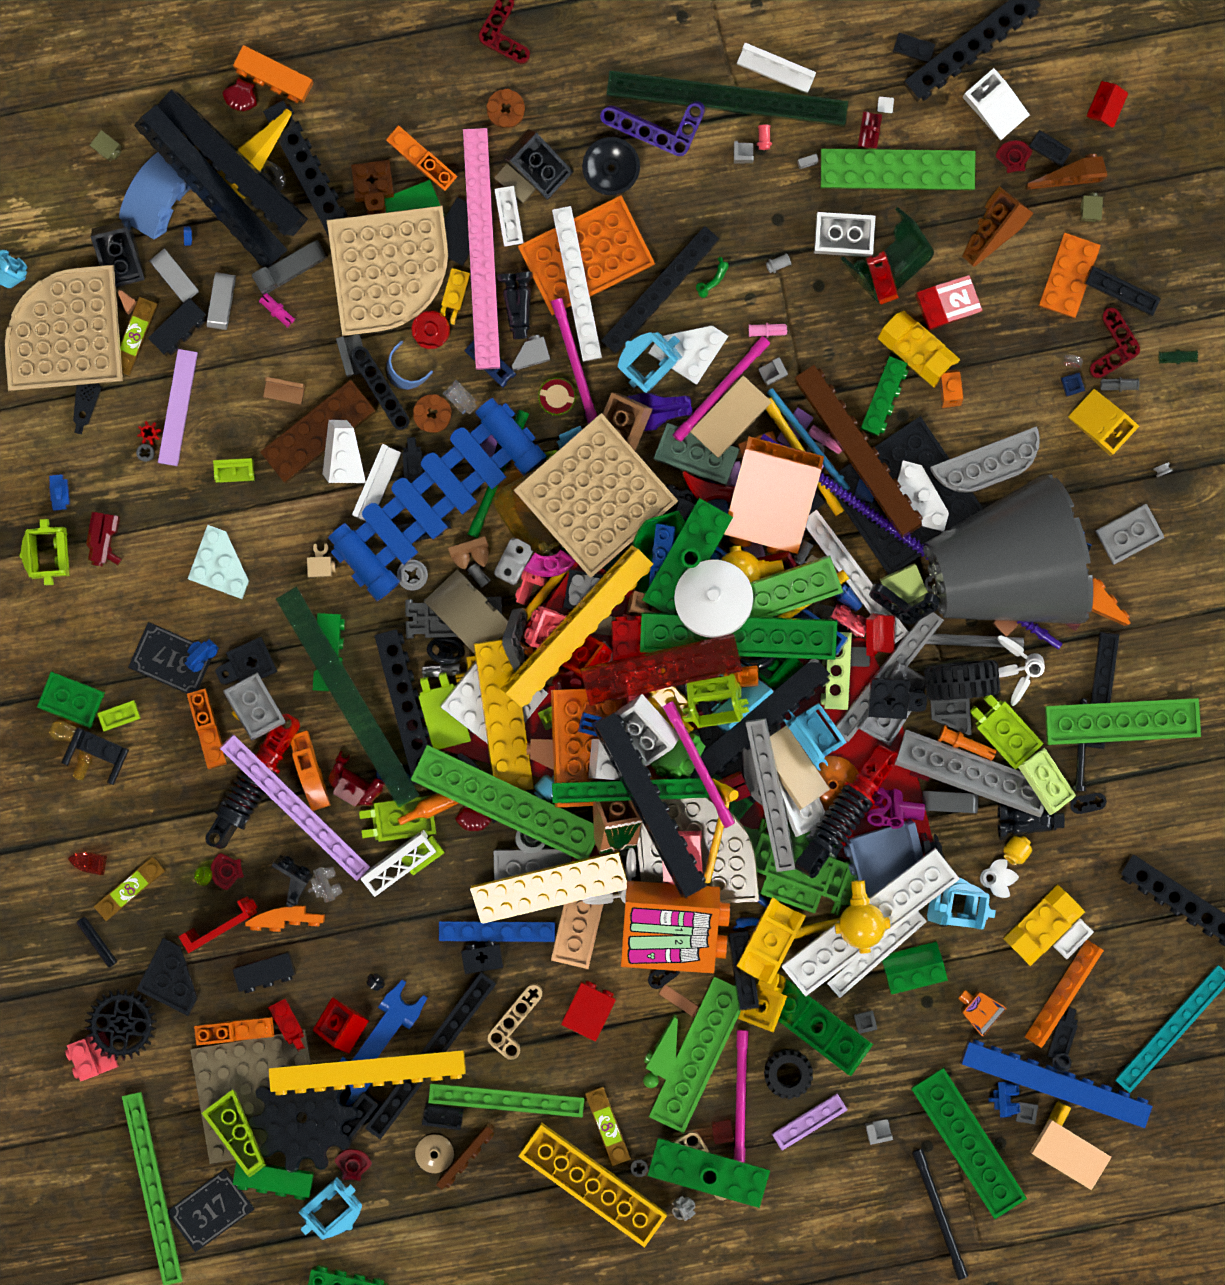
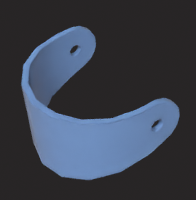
M400 341L388 357L386 374L391 384L397 388L408 390L424 383L432 375L433 371H430L425 377L417 381L404 380L398 376L392 368L391 357L403 344V341Z

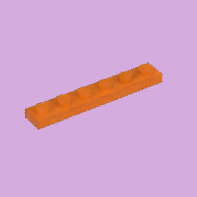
M1089 940L1085 941L1025 1038L1041 1048L1044 1046L1103 953V949Z

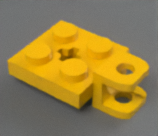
M776 973L771 984L759 980L758 984H756L759 1006L765 1002V1011L761 1013L760 1008L743 1010L740 1012L738 1019L774 1033L787 998L786 995L782 994L786 978Z

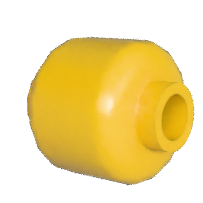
M1024 836L1012 837L1003 849L1004 858L1013 865L1023 864L1032 853L1031 842Z

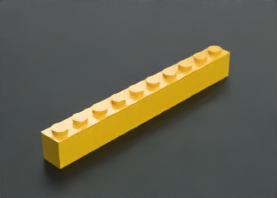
M631 545L500 689L521 708L529 704L532 696L544 688L545 682L558 672L559 667L571 658L575 649L581 647L586 637L597 630L598 624L603 619L609 617L611 610L616 605H619L624 600V596L637 586L640 578L650 572L653 563L639 549Z
M464 1051L269 1068L270 1092H275L276 1095H286L287 1090H295V1094L307 1093L306 1089L314 1088V1092L326 1091V1087L334 1086V1090L346 1089L345 1085L352 1084L353 1088L365 1087V1083H372L373 1086H383L384 1081H392V1085L404 1084L406 1079H411L412 1083L423 1082V1078L431 1077V1081L443 1080L442 1076L449 1075L450 1079L462 1078V1074H466Z

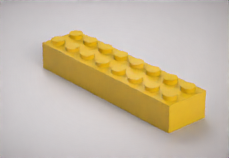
M542 1122L518 1155L522 1160L644 1248L667 1217V1212Z

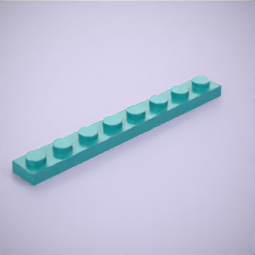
M1216 965L1114 1079L1126 1091L1132 1092L1224 989L1225 970Z

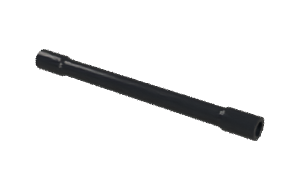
M923 1148L914 1150L912 1155L920 1171L943 1234L957 1279L967 1278L969 1276L957 1248Z

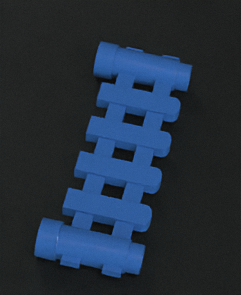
M493 398L485 402L475 412L481 419L482 424L471 433L465 428L455 430L450 437L454 447L442 458L435 453L427 454L421 461V466L425 472L412 483L406 478H400L395 481L391 490L396 497L383 508L377 503L367 505L362 511V516L366 522L356 531L351 530L344 523L328 537L334 544V549L331 553L340 563L345 560L355 572L351 577L360 587L366 585L367 591L376 601L381 600L400 583L393 572L387 570L386 566L396 557L403 565L419 553L412 544L426 532L433 540L448 528L442 521V518L455 507L462 515L478 503L471 494L484 482L492 490L507 478L500 469L511 459L515 462L514 465L521 474L526 476L547 458L542 449L533 443L536 438L526 427L522 430L512 417L515 413L506 403L503 406L498 405ZM492 435L502 448L490 458L480 444ZM465 458L475 471L464 481L460 482L451 472V469ZM436 483L446 496L431 508L421 494ZM406 508L417 521L402 533L392 519ZM376 533L387 545L377 555L365 543Z

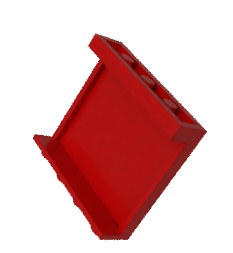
M248 896L237 901L243 913L201 938L195 928L180 935L179 939L188 954L256 914L257 911L255 909L258 907L252 898L249 899Z

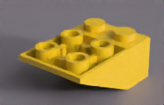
M1095 389L1068 416L1072 422L1109 456H1112L1139 427L1125 412Z

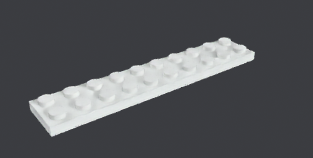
M936 848L869 898L870 904L876 906L884 917H889L890 929H885L883 937L960 880ZM833 925L783 963L782 968L806 997L861 954L858 948L847 944L841 934L835 933V925Z

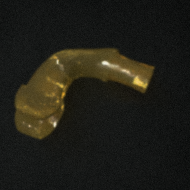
M56 721L51 726L50 735L56 740L70 742L76 727L64 721ZM80 750L77 758L78 763L72 777L83 780L89 765L92 764L91 754Z

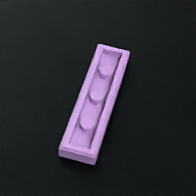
M838 1093L776 1130L772 1135L781 1150H784L847 1111V1108Z

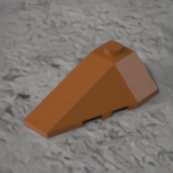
M1097 154L1085 155L1083 159L1028 183L1025 186L1026 190L1103 182L1107 177L1103 157H1097Z
M1000 186L987 201L985 206L987 210L984 217L979 219L977 223L979 225L976 234L971 236L962 256L974 267L1022 229L1033 215L1031 210Z

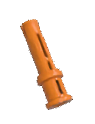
M946 725L942 727L938 736V741L940 742L944 741L952 744L954 748L961 747L991 761L994 759V754L997 751L964 737V734L960 731L957 733L948 729Z

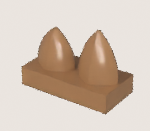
M485 537L448 548L452 561L462 569H466L470 556H473L474 560L483 567L487 564L489 546Z

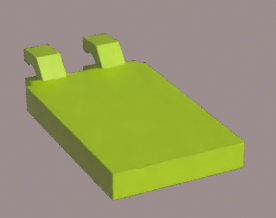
M446 672L439 673L442 687L431 689L428 677L420 678L423 692H420L418 695L432 747L437 750L471 741L468 728L440 707L456 686L449 684Z
M992 695L985 696L983 699L992 707L985 715L975 706L970 710V713L977 720L975 723L977 725L976 728L1012 768L1016 770L1018 766L1024 763L1043 745V742L1005 701L1002 702L1000 700L998 702Z
M429 796L373 803L374 805L371 806V810L359 811L360 819L372 817L374 829L361 830L362 838L375 837V840L381 842L414 837L422 830L427 835L436 834L434 816L427 819L416 818L401 826L397 820L413 811L421 800Z

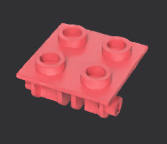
M523 570L521 576L523 580L522 585L518 587L515 597L517 598V603L527 606L534 584L544 586L548 579L547 577L536 576Z
M837 603L829 617L832 620H837L839 626L842 624V628L845 625L847 631L851 629L849 632L855 636L864 637L866 634V618L854 614L849 607Z

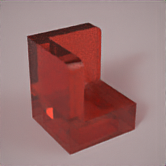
M730 1119L711 1122L715 1144L734 1141Z

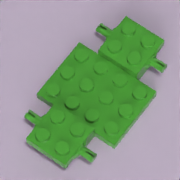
M762 818L759 829L743 826L754 848L757 872L766 875L760 894L770 898L773 897L776 900L812 913L816 912L821 896L828 897L835 902L831 911L835 915H839L842 905H850V899H852L851 881H855L854 875H851L848 865L851 864L850 861L843 862L829 857L815 878H810L796 869L777 872L770 837L766 832L767 823L765 819ZM788 822L795 860H797L809 844L806 836L811 831L795 837Z

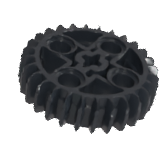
M117 989L116 995L109 991V997L102 994L103 1001L96 999L95 1001L98 1005L90 1006L94 1011L87 1012L91 1019L85 1020V1022L90 1023V1026L85 1027V1030L91 1031L86 1037H93L90 1044H97L94 1050L101 1048V1056L107 1052V1058L109 1059L114 1055L116 1061L119 1055L125 1061L126 1055L133 1059L132 1053L134 1052L139 1056L140 1048L146 1051L144 1044L151 1045L148 1038H154L155 1036L151 1034V1031L157 1030V1028L152 1027V1024L156 1023L157 1020H151L155 1013H149L148 1011L152 1006H145L147 999L141 1002V994L135 998L134 991L127 995V989L124 990L123 994H120L119 989ZM121 1000H126L129 1004V1008L126 1011H121L118 1008V1003ZM116 1001L113 1015L99 1014L103 1007ZM133 1004L142 1011L145 1019L131 1017ZM117 1012H118L119 1014H127V1013H128V1019H127L126 1017H124V1016H118V1017H116V1013H117ZM104 1017L107 1020V1025L104 1028H99L96 1025L97 1018ZM120 1019L123 1020L124 1024L128 1025L123 1027L122 1030H119V1027L114 1025ZM137 1022L145 1024L144 1032L138 1033L135 1030ZM97 1031L110 1033L109 1046L102 1042ZM114 1031L119 1034L127 1032L125 1038L120 1035L113 1037ZM129 1035L142 1036L136 1045L126 1049ZM115 1039L123 1041L122 1049L116 1050L113 1047Z

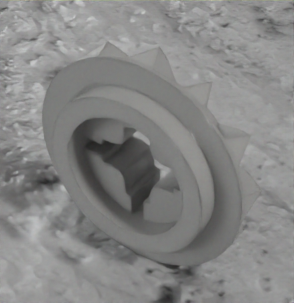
M409 560L405 565H400L397 571V578L403 588L413 591L420 589L426 584L428 572L420 561ZM418 568L416 575L420 580L413 578L408 583L409 575L405 571L413 572V570Z

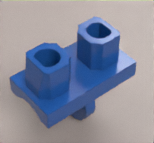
M998 1082L999 1090H993L994 1098H988V1102H994V1110L1000 1109V1118L1019 1114L1020 1104L1011 1103V1096L1019 1095V1085L1010 1084V1082Z

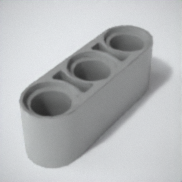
M165 248L149 260L183 303L199 292Z
M215 273L207 327L227 330L235 287V275Z

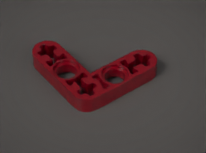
M497 0L479 33V40L484 46L517 64H525L530 59L528 48L500 33L514 8V0H509L511 5L505 6L503 11L506 15L496 10L497 8L501 10L503 6L502 0ZM494 15H499L502 18V22L499 25H494L491 22V18ZM487 25H489L491 28L496 29L497 32L493 30L491 32L493 39H488L486 42L484 41L483 34H488L490 28ZM502 41L509 42L510 48L507 51L500 50L499 44ZM513 46H517L515 48V51L521 53L522 50L525 51L526 58L522 57L521 60H519L518 55L514 52L512 56L509 55L513 50Z
M1115 308L1106 309L1102 314V321L1118 348L1090 365L1089 373L1096 379L1104 377L1140 353V346L1119 311ZM1107 312H1109L1110 314L1114 313L1116 315L1114 317V321L1116 323L1120 321L1121 324L1117 325L1115 328L1112 329L1111 326H1113L1114 323L1112 322V320L1106 319V317L1108 316ZM1118 328L1125 329V338L1120 339L1116 336ZM1129 337L1131 341H1128L1129 345L1136 348L1134 355L1127 353L1128 346L1126 343L1123 346L1121 342L1126 341ZM1116 354L1119 356L1120 362L1118 365L1110 363L1109 358L1111 355ZM1105 359L1107 366L1111 369L1108 370V368L1105 367L1101 370V375L1099 373L1095 374L1093 371L1096 369L1095 365H1097L1098 367L1102 366L1103 364H1105L1102 360Z

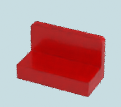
M1101 81L1086 116L1092 120L1101 121L1113 128L1128 93L1117 84Z
M871 614L866 619V656H875L878 652L892 653L895 650V616Z

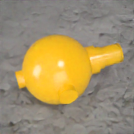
M741 546L730 547V552L721 558L722 561L729 562L738 567L746 575L749 582L784 571L782 560L771 562L765 560L758 561L751 553L742 551Z
M865 880L851 881L852 899H850V906L844 910L839 922L834 923L835 933L841 934L844 941L850 946L858 948L860 954L870 953L871 947L878 944L883 938L885 929H890L889 917H884L876 906L870 904V899L866 894Z

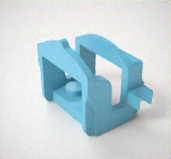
M649 332L640 335L632 341L625 343L626 347L620 356L618 368L631 379L628 383L633 388L638 385L647 393L682 359V356L675 348L680 340L673 336L668 341L659 332ZM654 342L667 356L658 364L660 368L656 372L652 370L644 377L632 363Z
M817 703L797 717L789 712L791 719L784 720V722L805 750L813 765L821 771L819 763L824 762L828 766L827 761L824 759L825 756L847 742L822 706ZM816 710H819L839 738L838 741L834 738Z
M959 878L960 880L943 892L942 903H940L941 894L929 902L928 921L940 925L984 929L988 917L995 918L996 910H991L989 907V894L962 878ZM954 894L966 895L964 912L957 913V916H952L951 910ZM978 897H980L978 914L976 916Z
M337 1177L298 1212L306 1222L301 1231L306 1235L313 1230L320 1239L324 1240L338 1235L345 1230H352L353 1223L356 1221L362 1208L361 1202L353 1195L356 1191L350 1184L346 1188ZM338 1192L350 1207L325 1228L311 1211L313 1213L318 1211L323 1206L321 1202L324 1199L330 1200Z

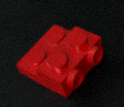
M627 616L615 617V621H611L612 660L652 658V653L640 652L641 616H635V620H627Z
M588 635L584 644L576 648L571 658L561 666L573 671L580 678L591 682L592 679L598 677L599 669L602 665L609 662L613 651L605 643Z

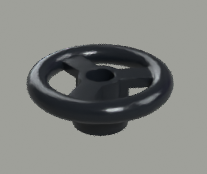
M439 637L428 643L427 654L434 661L442 665H449L459 662L465 655V649L459 641L453 638ZM443 643L452 644L457 648H450L449 646H445ZM434 645L439 648L437 655L432 650Z

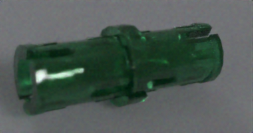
M1176 349V351L1158 352L1159 364L1176 363V365H1180L1185 362L1198 363V350L1180 351V349Z

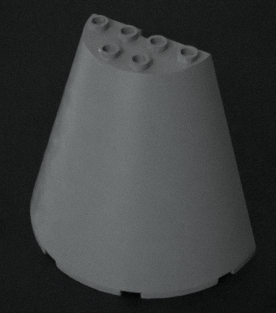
M1049 473L1040 475L924 543L923 552L929 560V574L935 578L936 584H933V591L940 598L938 610L943 615V618L1082 624L1089 619V614L1087 613L1092 611L1093 577L1088 574L1089 569L1086 567V564L1091 563L1080 519L1079 517H1073L1074 512H1072L1071 507H1074V504L1058 478H1053V475Z

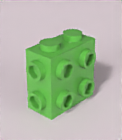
M690 734L701 757L706 746L697 735ZM680 738L672 750L650 764L656 770L657 775L678 779L690 778L695 768Z

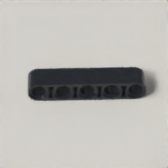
M356 347L352 351V359L392 425L397 430L403 431L407 429L410 420L370 353L365 347ZM359 350L366 353V357L362 361L355 358V354ZM374 367L376 369L375 376L367 377L365 374L366 369ZM379 383H383L386 386V391L382 394L375 391V387ZM388 400L396 402L394 410L386 409L385 404ZM399 416L406 418V424L403 427H399L395 423L396 418Z

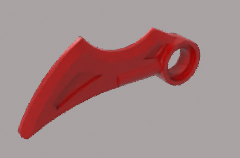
M686 471L683 472L689 489L697 499L700 498L708 502L718 498L731 503L735 486L711 483L697 478Z

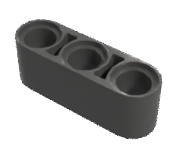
M923 791L922 804H925V810L978 813L979 795L974 793Z

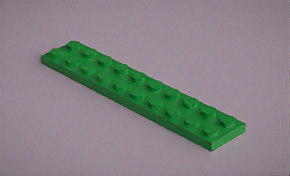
M641 612L640 652L835 660L837 620L748 617L747 621L737 631L727 636L710 638L689 630L682 623L678 614Z

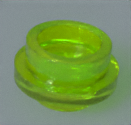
M200 867L195 871L194 880L199 885L206 886L211 881L212 871L210 868Z

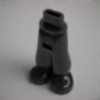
M533 272L497 275V280L506 284L503 297L510 331L513 332V340L528 338L527 330H530L529 308L531 299L529 282L533 278Z
M998 804L997 819L1014 820L1013 823L998 822L999 840H1005L1009 833L1024 835L1056 831V828L1065 827L1064 813L1055 812L1049 815L1047 810H1043L1041 817H1037L1015 808L1009 810L1007 805Z

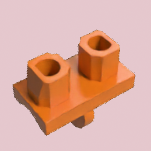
M735 666V668L723 669V677L730 676V673L733 672L740 687L758 686L757 666Z

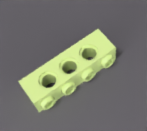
M840 632L848 638V641L842 648V654L839 657H835V660L822 659V665L826 666V670L830 674L832 666L838 665L841 668L839 676L831 674V677H829L830 682L825 685V693H821L820 704L824 705V709L848 710L852 633ZM833 684L840 687V693L836 696L830 693V687Z

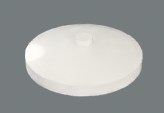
M722 560L702 561L698 566L689 568L679 579L675 589V607L682 623L692 632L710 638L727 636L737 631L747 621L753 606L752 587L746 575L735 565Z

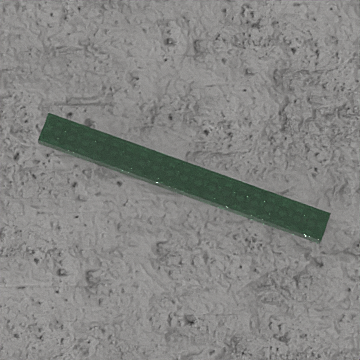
M610 70L606 94L608 97L686 107L692 102L698 101L704 105L705 109L842 127H845L848 108V101Z
M295 587L276 598L277 603L379 776L385 783L398 808L420 796L298 588Z

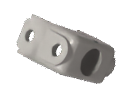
M512 537L494 571L495 576L511 585H517L525 566L534 554L530 545ZM519 548H523L522 553H517Z

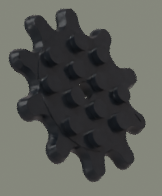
M259 1086L255 1091V1095L264 1103V1111L259 1115L251 1116L248 1123L250 1128L255 1130L261 1129L267 1135L266 1141L260 1146L261 1155L263 1157H270L276 1152H282L286 1157L285 1169L290 1173L296 1172L300 1162L305 1158L311 1159L317 1169H326L329 1164L326 1153L330 1147L335 1146L346 1150L351 1145L350 1138L342 1132V1125L345 1121L354 1120L358 1115V1111L354 1106H344L341 1104L339 1097L345 1089L334 1090V1086L326 1087V1091L314 1092V1088L306 1089L307 1093L295 1094V1090H287L286 1095H276L275 1092H270V1088ZM301 1112L307 1114L305 1123H300L297 1119Z

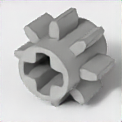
M681 1196L672 1203L674 1206L672 1213L679 1220L683 1219L686 1221L696 1214L693 1211L695 1203L689 1197L684 1198Z

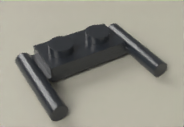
M76 727L61 763L68 766L77 748L114 764L107 783L114 785L129 750Z

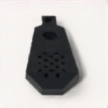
M99 383L76 386L73 417L76 428L74 433L82 434L83 427L89 424L102 389ZM82 411L86 413V417L84 419L80 418V413Z

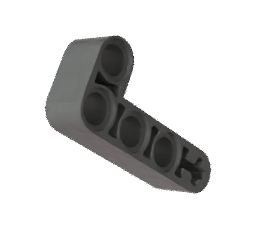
M317 240L271 267H264L256 271L251 276L260 292L265 295L321 263L328 257Z

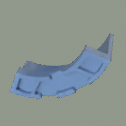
M157 152L142 166L131 182L123 199L119 218L122 221L129 219L132 227L150 238L156 239L167 231L170 217L174 211L171 207L175 201H180L191 188Z

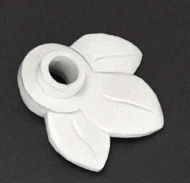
M1005 859L994 861L990 868L985 869L980 875L982 885L990 888L995 896L1001 898L1010 896L1007 886H1010L1019 878L1014 871L1006 869L1007 860ZM989 874L993 876V880L991 882H988L986 880V877Z

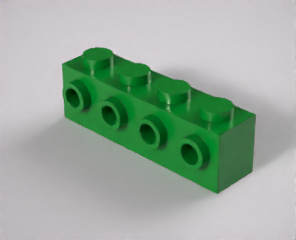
M889 356L859 430H863L876 437L880 433H884L887 423L884 421L887 415L891 416L895 406L892 404L894 397L898 398L902 387L899 384L901 379L905 380L909 369L906 368L908 363Z
M236 1162L233 1185H236L237 1189L248 1190V1188H254L256 1192L265 1194L268 1191L275 1192V1195L286 1197L289 1194L294 1195V1198L299 1200H305L306 1197L309 1198L311 1195L314 1172L297 1170L294 1173H290L285 1167L265 1164L266 1166L249 1177L238 1162Z
M317 1265L311 1269L308 1285H388V1283H384L385 1280L380 1278H373V1280L365 1279L366 1276L355 1273L352 1276L347 1275V1272L344 1270L336 1269L334 1272L329 1271L326 1266Z

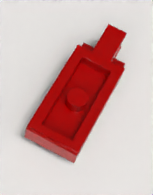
M283 999L268 1007L286 1042L289 1045L294 1043L298 1052L305 1049L301 1038L304 1037V1032L287 1000Z

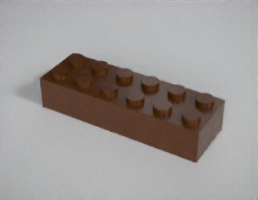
M350 380L260 453L283 482L288 483L325 453L328 420H347L355 429L376 413V411Z

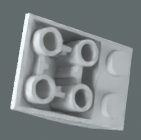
M994 68L963 96V99L1000 140L1030 115L1007 82Z

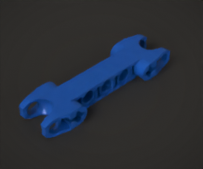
M402 979L395 988L388 992L378 1006L379 1009L385 1012V1015L352 1061L377 1059L401 1024L410 1030L419 1017L428 997L423 995L415 1004L409 1005L405 1003L401 998V992L406 981ZM342 1057L339 1062H344V1061H349V1060H347L345 1057ZM365 1083V1087L353 1088V1084L349 1085L351 1095L346 1105L351 1106L368 1089L371 1083Z

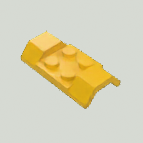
M905 311L897 313L883 327L878 337L881 343L903 362L908 363L907 365L933 388L937 386L941 376L952 365L960 361V358Z
M1057 884L1003 939L1031 966L1085 911Z
M772 897L764 914L757 923L737 967L758 980L771 984L806 915L792 910Z

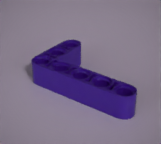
M692 102L687 107L676 133L612 105L604 108L600 117L602 122L608 126L671 154L683 156L692 144L704 116L705 107L701 102ZM691 107H699L701 111L700 115H693L691 113ZM606 111L614 112L615 118L613 120L607 119ZM629 118L632 121V127H625L623 119ZM690 124L693 127V132L686 133L683 130V126ZM642 126H647L650 129L649 135L646 136L641 133L640 129ZM665 134L668 138L667 143H661L658 140V135ZM677 142L685 144L684 151L677 150Z

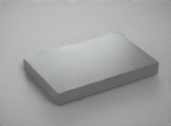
M1147 504L1095 531L1113 565L1165 538Z
M258 673L223 691L251 741L286 723Z

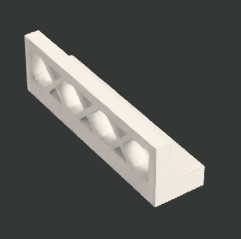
M748 43L744 44L737 65L808 94L816 74L812 70Z
M382 444L352 515L366 521L362 516L363 509L371 503L380 504L401 452Z
M424 830L420 831L361 876L362 882L374 897L436 852L435 848L428 841V835ZM423 842L430 850L425 855L416 854L417 846ZM405 855L413 856V863L410 866L401 865V860ZM389 867L398 868L397 875L395 877L386 876V869ZM374 878L383 879L382 886L377 890L370 884V881Z

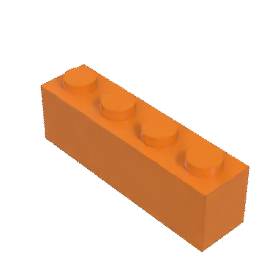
M244 45L233 64L238 75L245 78L248 75L254 78L253 82L260 86L266 84L271 87L270 90L274 93L288 95L287 99L294 103H298V101L304 103L314 83L312 79Z

